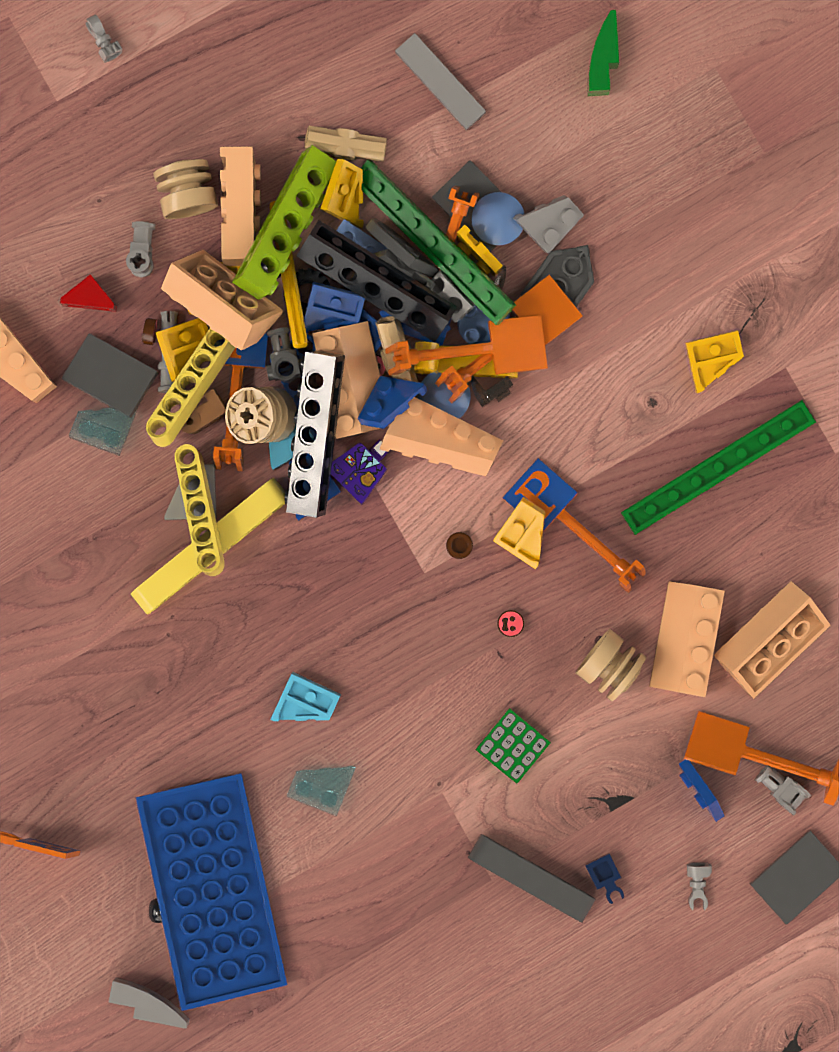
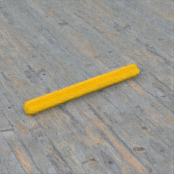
M272 201V202L269 204V205H270V207H269V208H270V211H271V209H272V207H273L275 201ZM275 241L276 249L280 250L278 243ZM291 251L288 257L290 264L281 274L293 347L298 349L305 348L308 345Z

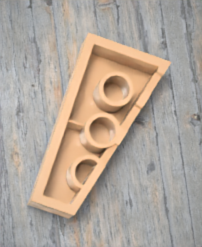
M220 147V157L224 170H220L221 189L224 192V196H221V216L223 218V222H221L222 262L224 266H241L256 239V232H259L261 229V218L256 216V206H261V191L256 190V180H261V165L255 162L253 147Z
M0 317V377L30 400L38 403L57 386Z
M414 397L408 402L410 407L402 414L396 416L390 424L379 449L387 452L390 449L402 452L403 456L412 458L414 455L429 459L428 462L439 464V462L452 465V468L486 476L503 440Z

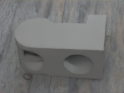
M441 270L430 279L435 284L432 291L457 306L451 317L455 323L460 321L476 306Z

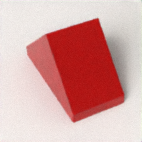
M91 274L60 299V304L64 307L117 312V306Z

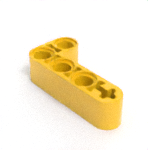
M415 342L417 350L453 347L439 346V343ZM480 355L421 361L414 365V372L419 374H430L432 372L442 374L450 366H453L457 371L461 367L465 368ZM492 360L471 377L514 379L518 378V372L495 375Z

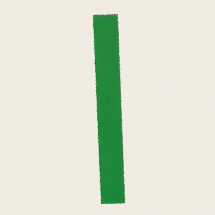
M366 160L361 167L363 169L362 191L495 325H499L516 304L372 160Z
M803 400L625 509L621 512V515L633 534L636 535L810 427L816 421Z

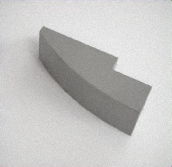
M117 977L113 980L109 1003L135 1007L134 1019L180 1028L188 1027L190 1019L165 997L132 981Z

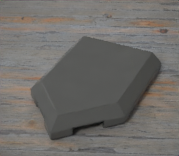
M588 245L551 251L520 295H524L550 274L570 301L577 307L594 283Z

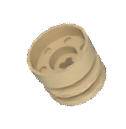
M207 160L177 161L153 173L155 181L161 182L156 186L158 192H170L169 195L160 200L165 219L192 217L218 207L214 187L201 186L212 179L211 174L206 172L209 169Z
M279 387L242 388L236 391L228 400L225 410L226 424L229 432L236 440L245 444L280 442L289 437L295 428L294 416L297 407L289 393Z
M611 629L594 645L575 674L588 684L594 682L598 677L602 678L603 680L598 691L603 693L611 685L612 688L606 698L614 701L638 677L646 656L639 653L631 661L630 658L635 652V648L632 646L622 654L619 650L624 639Z

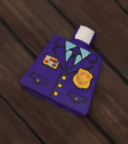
M380 439L369 450L362 443H358L332 462L331 475L361 505L364 504L387 471V468L380 461L389 452L379 450L382 444Z

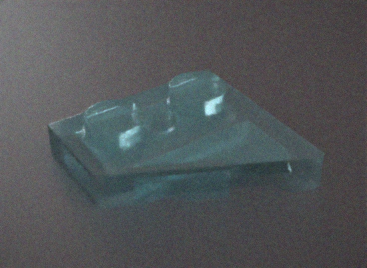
M103 408L99 411H78L69 433V438L120 456L138 408L132 418L123 415L113 408Z
M347 766L343 768L296 771L287 797L337 817L356 767Z

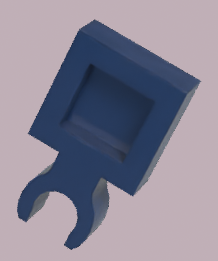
M609 853L585 864L596 889L605 887V895L609 903L613 904L610 898V894L613 891H618L621 898H624L622 889L614 882L620 879L621 876Z

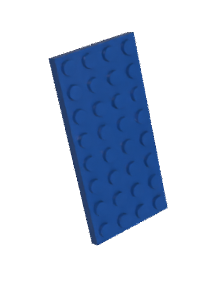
M242 773L135 797L181 1011L286 986L285 971Z

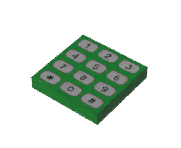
M509 708L475 750L517 784L551 742Z

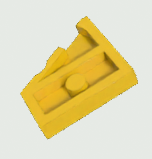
M337 159L320 208L342 221L345 219L357 228H363L364 220L359 219V204L363 203V192L361 189L363 169L344 159Z
M464 225L457 232L456 240L459 242L457 246L467 256L473 255L478 260L476 265L486 275L491 273L495 277L502 270L503 265L490 253L482 242H478L469 233L471 230Z
M200 318L155 332L172 382L175 381L208 332L207 324Z
M738 330L685 342L696 393L705 390V387L744 357Z
M523 497L498 531L493 541L536 569L540 562L545 511Z

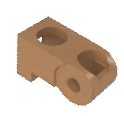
M215 389L204 394L208 401L194 409L182 427V431L188 434H196L225 416L226 406Z

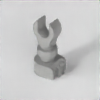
M97 15L87 18L86 27L96 39V45L101 47L98 53L104 63L117 58L122 53V48L118 41L110 42L112 39L109 34L105 33Z
M687 864V876L692 877L690 887L693 888L688 899L692 910L694 909L693 902L696 898L703 899L704 910L708 906V900L704 895L703 887H706V880H703V878L710 876L712 873L711 864Z

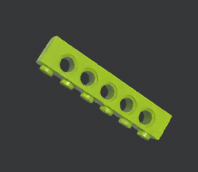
M313 145L301 153L233 279V284L258 300L266 295L271 296L279 284L276 281L279 274H282L290 264L288 257L291 251L294 252L302 241L300 237L301 232L309 227L314 218L311 215L314 208H318L324 199L325 194H323V191L329 185L336 164L334 159ZM308 176L313 179L314 185L309 182ZM296 197L302 201L303 207L297 203ZM284 219L290 222L291 228L286 226ZM273 241L278 243L280 250L275 249ZM261 262L267 266L268 273L262 269Z

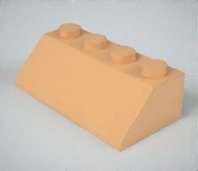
M205 250L172 262L161 287L174 301L179 302L192 315L200 318L213 331L218 332L230 341L231 345L240 350L256 344L283 313V310L268 298L263 297L258 300L233 284L232 281L236 274Z
M366 321L312 333L317 351L345 355L335 434L336 439L381 429L361 425L358 420V416L381 376L369 322Z
M668 581L649 687L706 697L725 591Z
M791 581L768 604L761 608L746 625L741 627L714 654V657L754 699L831 625L813 600Z

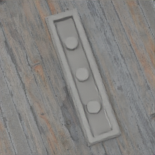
M415 33L395 50L399 58L465 130H468L486 113L485 109Z

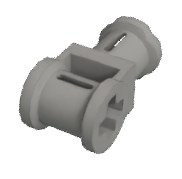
M136 221L132 222L134 235L133 242L130 243V253L127 255L126 265L135 276L142 278L150 275L154 268L151 240L152 231L155 230L156 225L149 222ZM140 258H142L145 264H141L140 268H137L135 263H138Z
M768 765L755 778L757 783L761 782L772 791L770 794L793 816L803 800L811 796L796 781L788 776L783 777L778 771ZM769 776H770L771 778H773V779L777 782V784L774 783V782L769 778Z

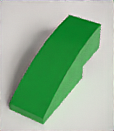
M616 10L609 12L597 36L589 64L587 97L606 96L610 93L609 69H617L619 65Z

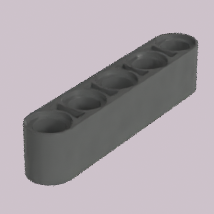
M481 834L468 856L470 860L581 923L585 920L596 900L586 892Z

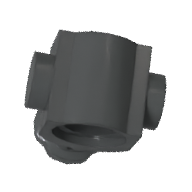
M290 327L267 331V336L271 338L273 353L270 354L271 364L266 365L269 381L280 380L284 383H290L303 375L300 369L302 358L298 359L296 350L291 347ZM279 338H281V340H282V345H283V348H282V349H281V346H280V340H279ZM283 363H290L293 365L294 370L291 375L282 376L279 374V367Z

